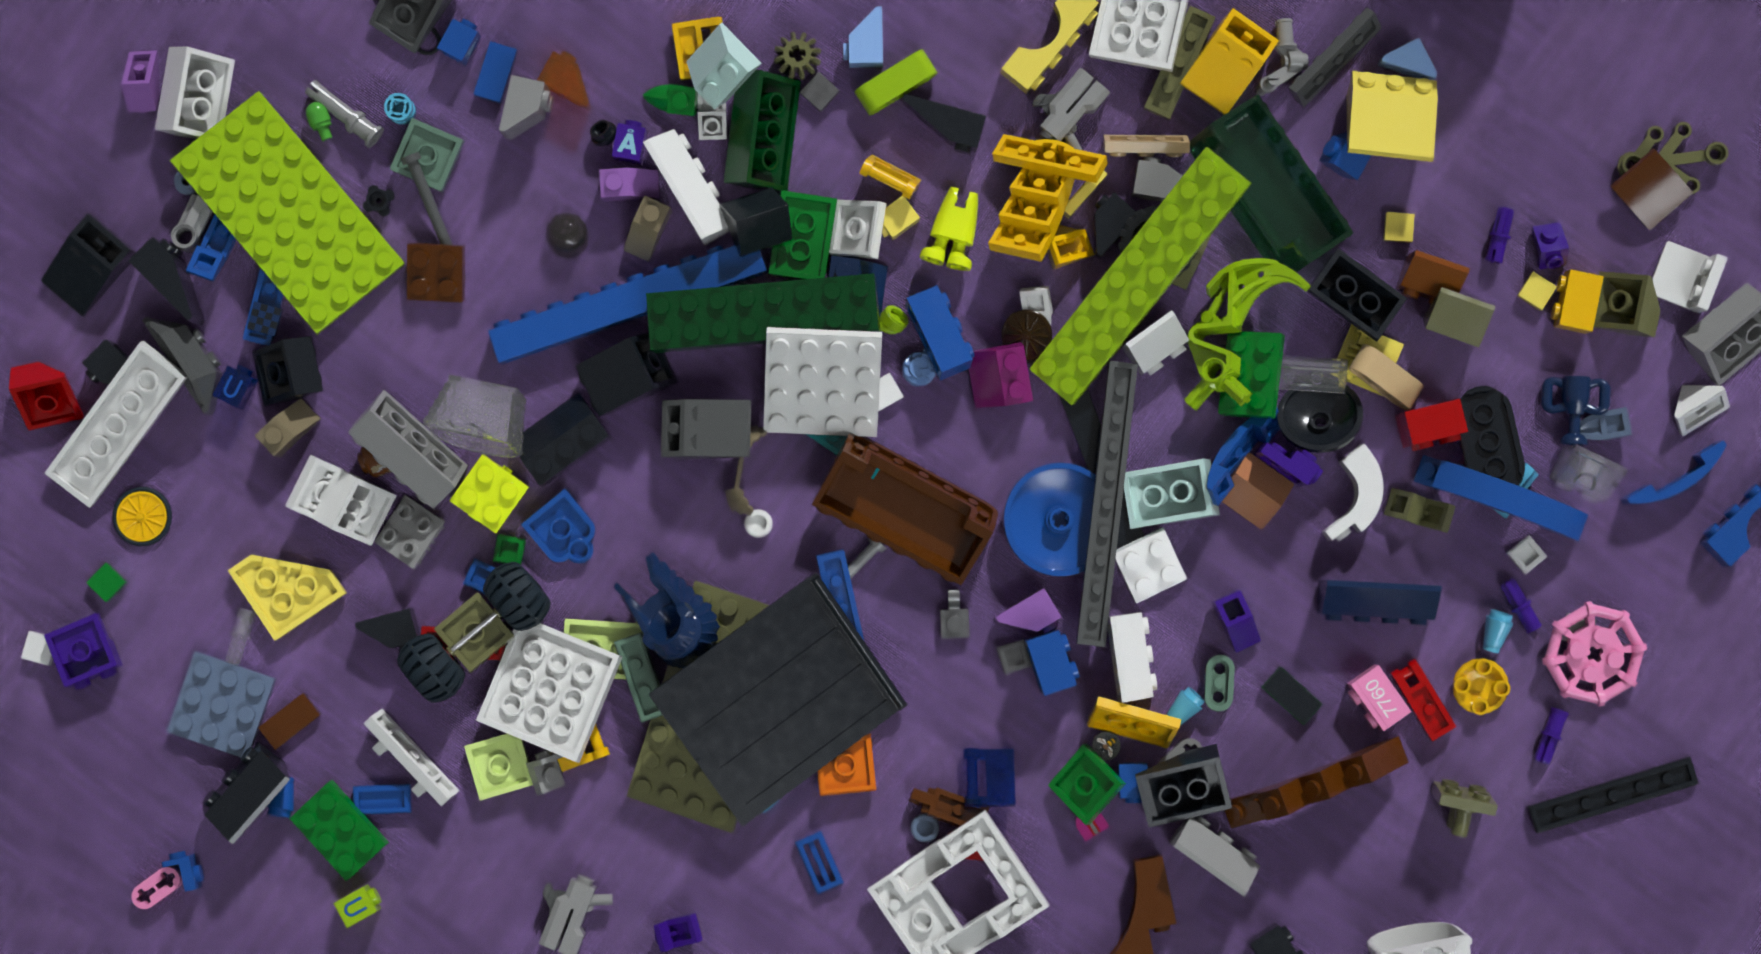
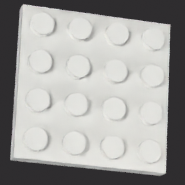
M767 327L764 430L768 433L848 436L849 433H853L857 436L877 437L882 332Z
M541 623L524 631L513 629L512 633L515 637L508 642L476 721L580 763L623 657Z

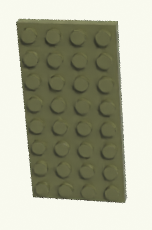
M695 581L693 585L695 594L703 596V601L711 604V611L717 615L716 621L720 628L716 633L718 640L713 646L769 606V604L700 581ZM668 665L662 683L683 668ZM664 716L651 719L626 797L723 831L734 833L738 820Z

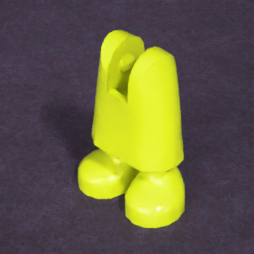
M951 186L943 199L930 232V236L936 238L934 244L931 247L923 248L919 258L942 266L950 239L953 240V246L946 267L960 271H971L972 261L965 256V247H972L974 242L978 214V193L970 191L965 202L966 208L955 206L958 200L959 188Z

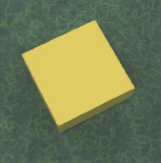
M1386 212L1383 241L1412 243L1415 214Z
M1533 271L1517 294V297L1542 311L1557 286Z

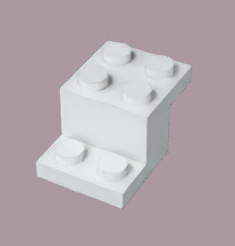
M310 455L285 506L318 521L334 531L372 546L397 495L373 485L351 472Z

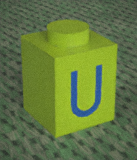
M369 884L333 903L347 928L382 909L379 905L382 902L379 893L374 887L370 888Z

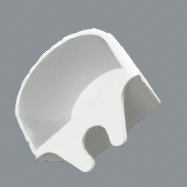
M1429 922L1404 925L1379 932L1370 937L1366 945L1370 954H1471L1470 945L1472 944V938L1454 924Z

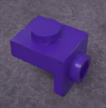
M1561 222L1533 226L1532 236L1539 254V269H1555L1566 265L1569 246Z
M696 913L667 919L654 925L655 940L661 952L703 941Z

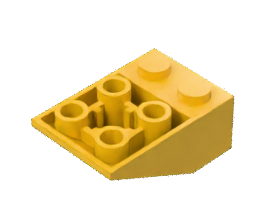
M1232 8L1222 19L1180 84L1226 116L1265 63L1279 40Z

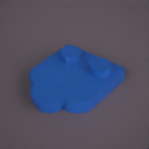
M566 488L521 524L548 558L554 562H564L569 559L574 563L581 564L587 562L593 555L594 548L591 540L595 535V524Z

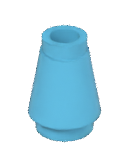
M1490 610V614L1486 615L1484 650L1499 653L1514 624L1511 622L1512 615L1498 610Z
M1188 686L1184 691H1180L1167 715L1181 719L1180 725H1182L1203 709L1201 706L1205 700Z

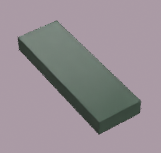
M642 632L614 642L618 655L623 657L621 665L641 723L663 716L648 695L660 686L648 648L643 643Z

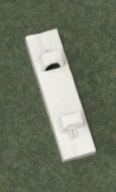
M383 709L370 716L363 723L379 740L372 749L379 756L389 750L418 781L411 789L417 797H420L427 791L440 806H443L460 791Z

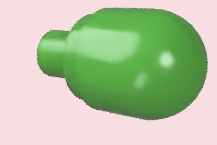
M320 102L309 104L306 108V118L310 128L313 131L318 130L322 141L333 138L328 127L332 125V119L326 107Z

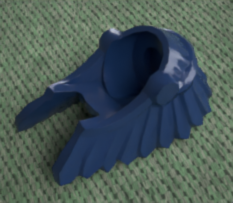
M652 552L645 559L650 575L649 579L659 590L655 595L647 599L643 605H639L618 582L613 587L620 594L621 600L628 611L633 614V619L640 626L643 632V643L653 650L657 657L666 662L667 665L684 668L712 648L713 644L718 640L716 633L720 626L716 621L717 615L711 611L712 605L703 601V596L695 594L693 588L688 586L683 578L677 577L675 570H670L666 562L660 561L658 556Z

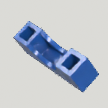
M1757 484L1751 486L1743 494L1746 498L1739 505L1736 503L1731 505L1723 513L1725 518L1718 525L1715 522L1703 532L1705 537L1699 543L1722 567H1731L1751 548L1747 537V526L1753 513L1761 507V484L1759 486Z

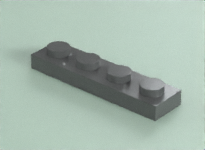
M1366 8L1360 15L1356 16L1342 34L1338 35L1332 44L1321 55L1317 56L1301 75L1296 77L1289 89L1297 103L1305 107L1382 29L1375 12Z

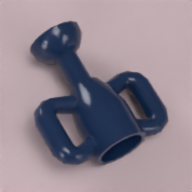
M1562 376V379L1550 377L1544 380L1541 386L1542 409L1551 414L1560 412L1569 414V430L1560 439L1559 444L1588 445L1586 437L1580 434L1581 415L1584 412L1593 415H1602L1608 412L1611 388L1606 380L1601 378L1591 380V377ZM1553 385L1561 388L1562 403L1552 405ZM1595 387H1599L1598 407L1589 404L1590 390Z

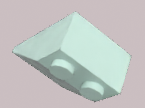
M1203 458L1126 472L1124 493L1130 529L1220 515L1219 506L1213 504L1207 490L1208 475L1212 466L1211 459Z

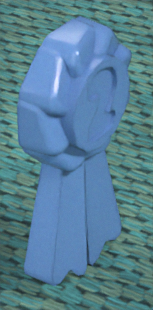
M925 349L922 352L911 353L902 363L903 377L912 386H926L936 376V372Z

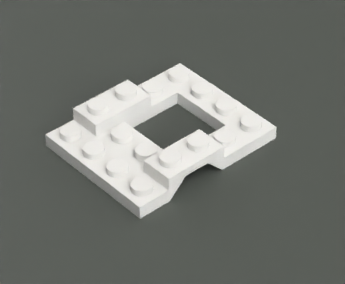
M986 810L942 839L937 840L867 889L910 954H975L988 944L1001 939L1050 905ZM978 851L1008 898L962 926L932 880Z

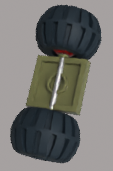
M504 563L492 570L486 578L483 592L494 606V609L477 592L434 628L447 644V648L432 634L418 635L406 642L397 658V664L408 681L427 701L431 703L445 701L454 696L461 688L465 679V672L454 658L455 656L472 673L515 637L500 619L501 617L517 631L531 629L539 625L546 617L551 605L550 599L537 581L519 563Z

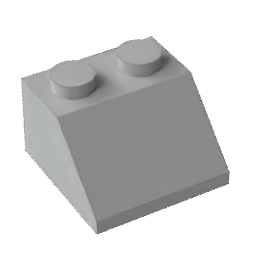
M511 75L499 131L506 139H514L544 120L546 112H551L554 96L551 95V91L545 82Z

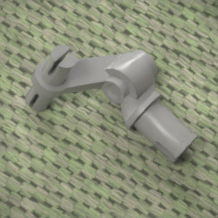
M1282 18L1274 22L1276 26V39L1279 40L1274 49L1281 56L1282 68L1263 77L1259 81V85L1255 88L1258 89L1256 93L1259 96L1273 92L1276 87L1308 68V55L1302 53L1297 48V44L1294 43L1293 20L1290 18Z

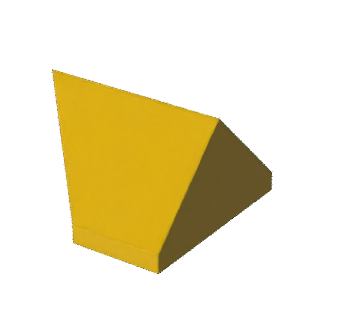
M1059 225L1047 250L1053 270L1095 255L1085 229L1078 230Z

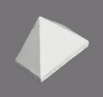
M1682 385L1674 414L1679 433L1682 436L1687 435L1730 408L1727 393L1723 386Z

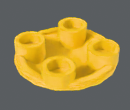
M1485 658L1472 659L1464 663L1455 673L1452 683L1453 694L1458 704L1466 711L1477 715H1484L1498 709L1506 700L1511 690L1508 677L1503 668L1496 662Z

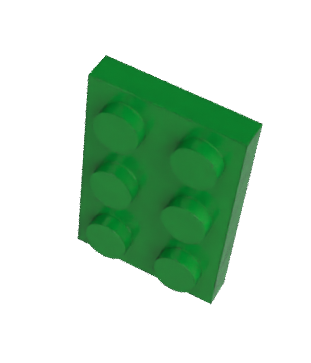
M781 190V197L789 207L793 239L772 247L768 274L801 280L825 278L837 198Z
M1247 331L1228 333L1226 350L1233 352L1241 358L1240 376L1237 380L1252 395L1249 403H1244L1243 406H1240L1225 391L1220 392L1218 414L1221 416L1275 419L1285 341L1284 334Z
M333 780L325 784L289 818L345 881L351 879L389 843Z

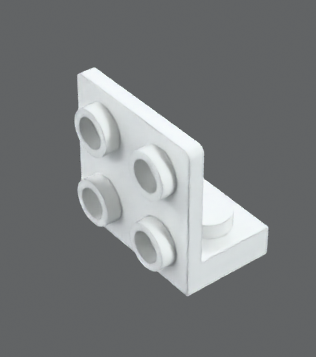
M1671 241L1666 242L1652 276L1657 298L1698 314L1708 311L1728 257L1720 254L1709 257Z

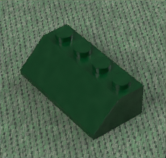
M755 70L734 93L724 183L744 188L765 190L772 187L777 192H781V190L788 191L801 81L762 70Z

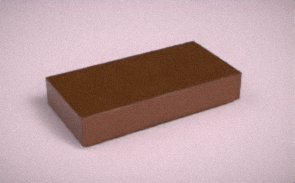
M304 692L259 726L258 729L272 747L277 750L322 714Z

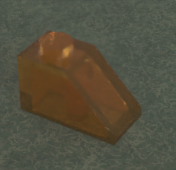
M553 51L537 81L545 82L550 91L590 111L592 106L581 69L575 63L577 58L565 51H562L561 54Z

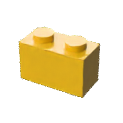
M1572 269L1564 272V276L1560 275L1557 283V292H1560L1558 303H1554L1551 312V319L1554 320L1553 327L1584 334L1593 332L1604 276Z

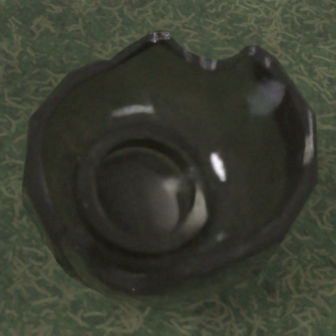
M568 212L556 214L551 218L546 227V240L550 250L558 257L566 259L579 256L588 246L586 223L576 214Z

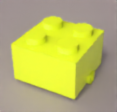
M482 454L449 501L466 512L476 522H480L494 533H497L530 486L514 476L510 468L505 465L502 467L485 454Z

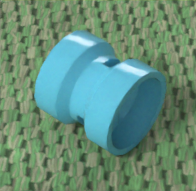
M394 93L385 100L384 111L394 123L406 125L410 123L411 118H415L416 107L405 94Z

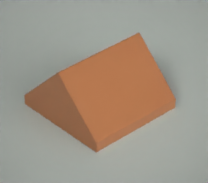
M1249 452L1231 474L1234 487L1222 503L1262 530L1282 507L1294 483Z

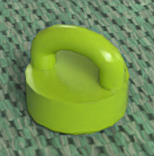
M888 305L880 314V329L887 334L902 332L909 323L907 315L900 308L893 305Z

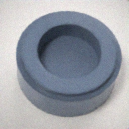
M924 813L917 815L912 820L911 832L918 841L930 842L938 835L939 824L937 819L926 816L927 814Z

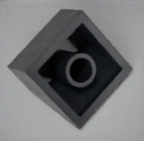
M311 336L283 339L252 352L264 407L309 397L323 391L322 377L318 370L316 350Z

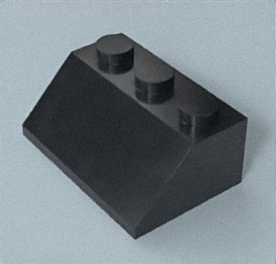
M1339 248L1324 264L1307 291L1376 342L1407 299Z
M578 392L510 442L539 486L545 487L612 437Z
M259 742L254 748L249 747L243 753L240 759L242 762L235 770L231 768L227 771L221 780L222 784L216 791L211 790L202 802L204 804L202 806L204 816L232 844L236 842L290 780L285 762Z

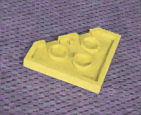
M250 555L228 570L274 641L279 640L347 594L330 569Z

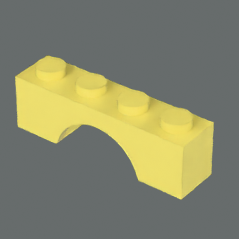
M1057 0L1053 7L1059 21V32L1056 38L1050 44L1040 49L1018 47L1001 68L1000 74L1025 94L1030 89L1036 91L1045 80L1042 74L1048 67L1053 70L1063 58L1060 53L1067 45L1071 48L1079 39L1081 34L1078 31L1083 24L1089 26L1097 17L1098 12L1095 10L1099 2L1096 0Z

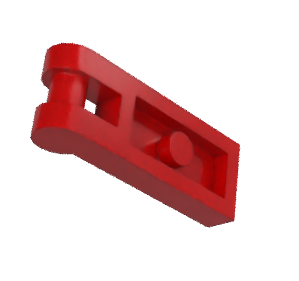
M1412 659L1407 662L1408 666L1401 670L1396 669L1390 675L1428 738L1433 742L1456 728V725L1416 659ZM1414 675L1418 683L1409 687L1406 680Z

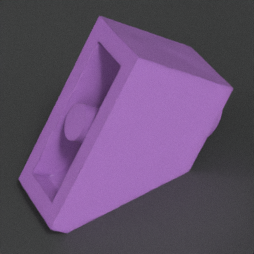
M157 50L135 51L128 54L121 82L128 112L146 113L156 111L160 96Z
M638 168L599 169L600 192L604 202L643 200L644 195L652 199H660L658 170Z
M1042 588L997 615L995 619L999 623L1036 632L1043 630L1045 634L1059 625L1056 620L1060 619L1061 615L1045 588Z

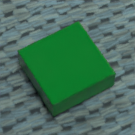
M498 534L492 561L503 564L517 562L522 565L527 539Z
M106 562L86 583L105 602H109L128 582Z

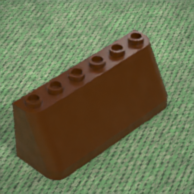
M849 433L812 502V505L820 513L831 515L841 520L846 527L856 528L865 533L872 541L882 542L891 547L896 554L906 555L915 560L922 568L932 569L941 574L946 581L956 582L959 585L963 584L994 533L998 517L997 510L986 501L877 442L853 433ZM876 468L880 469L874 477V479H872L871 477L873 476Z

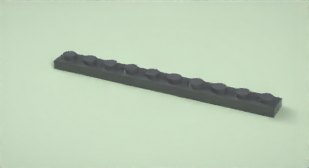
M1108 362L1076 644L1098 647L1106 646L1138 364Z

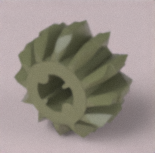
M791 32L790 42L785 37H781L780 41L784 47L775 46L774 51L780 54V56L775 57L774 62L775 64H782L779 68L781 74L790 69L788 76L790 79H793L795 73L799 72L800 79L804 80L805 70L811 75L815 73L811 64L816 66L821 64V60L814 57L821 54V49L817 47L812 48L816 44L815 38L805 42L807 38L805 32H802L800 40L796 39L795 32ZM799 50L800 54H805V57L801 56L802 60L796 62L794 57L790 58V55L794 56L793 51Z

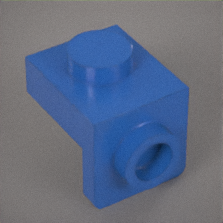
M185 850L168 854L169 860L161 862L162 868L179 864L185 892L202 887L204 872L202 866L197 865L195 854L186 855Z

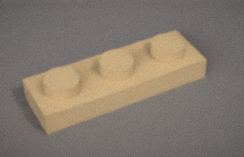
M1103 135V148L1105 153H1109L1110 156L1123 157L1126 156V153H1137L1141 157H1152L1154 153H1166L1165 155L1168 157H1181L1182 153H1190V141L1188 135Z

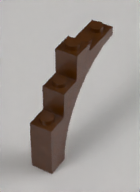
M1399 736L1378 741L1346 757L1301 775L1230 798L1232 808L1224 810L1231 829L1266 819L1268 821L1290 815L1309 804L1331 799L1349 788L1372 783L1409 763Z
M1161 854L1132 860L1135 880L1133 905L1127 925L1117 945L1109 954H1154L1149 929H1154V933L1171 930L1170 925L1177 924L1163 856Z

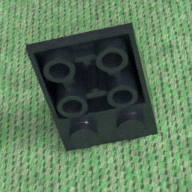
M87 213L68 235L40 281L84 318L129 266L130 262L128 260L136 251L97 217Z

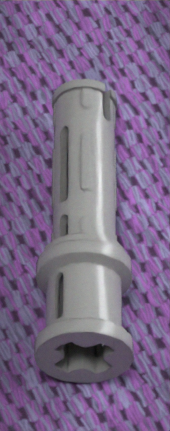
M317 80L310 83L318 93L307 87L305 95L312 98L315 102L323 104L332 115L345 124L346 131L349 134L354 133L361 138L367 148H371L377 143L384 132L383 127L375 126L365 118L364 112L358 110L355 112Z

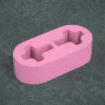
M175 866L159 869L133 889L131 894L133 904L140 909H148L158 904L182 885L183 881L180 870ZM165 872L168 875L171 873L175 875V878L172 880L173 886L170 883L163 887L159 885L166 878ZM154 888L156 892L149 897L151 902L149 903L147 900L142 902L139 898L142 896L141 889L148 891Z

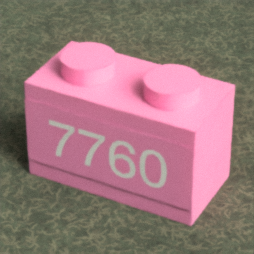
M1372 665L1347 683L1351 689L1347 692L1356 706L1359 704L1363 706L1367 712L1363 716L1372 729L1377 727L1379 730L1385 731L1412 712L1379 665Z

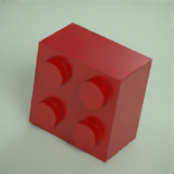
M1460 399L1395 415L1403 448L1411 446L1412 452L1433 447V441L1435 440L1439 441V445L1462 440L1460 434L1468 432Z

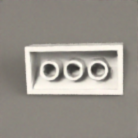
M675 129L645 140L643 143L704 246L728 233V226L720 209V204L716 199L720 194L712 181L706 183L702 174L706 170L698 157L692 159L687 150L692 147L683 133L678 135Z

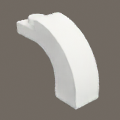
M1365 444L1359 445L1338 461L1353 483L1354 499L1349 510L1322 531V534L1328 541L1336 538L1339 542L1352 532L1349 529L1350 526L1357 533L1362 532L1370 525L1380 508L1383 497L1382 473L1376 458Z

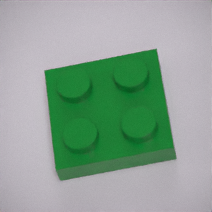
M1083 744L1051 780L1048 786L1085 825H1090L1126 783L1088 744Z

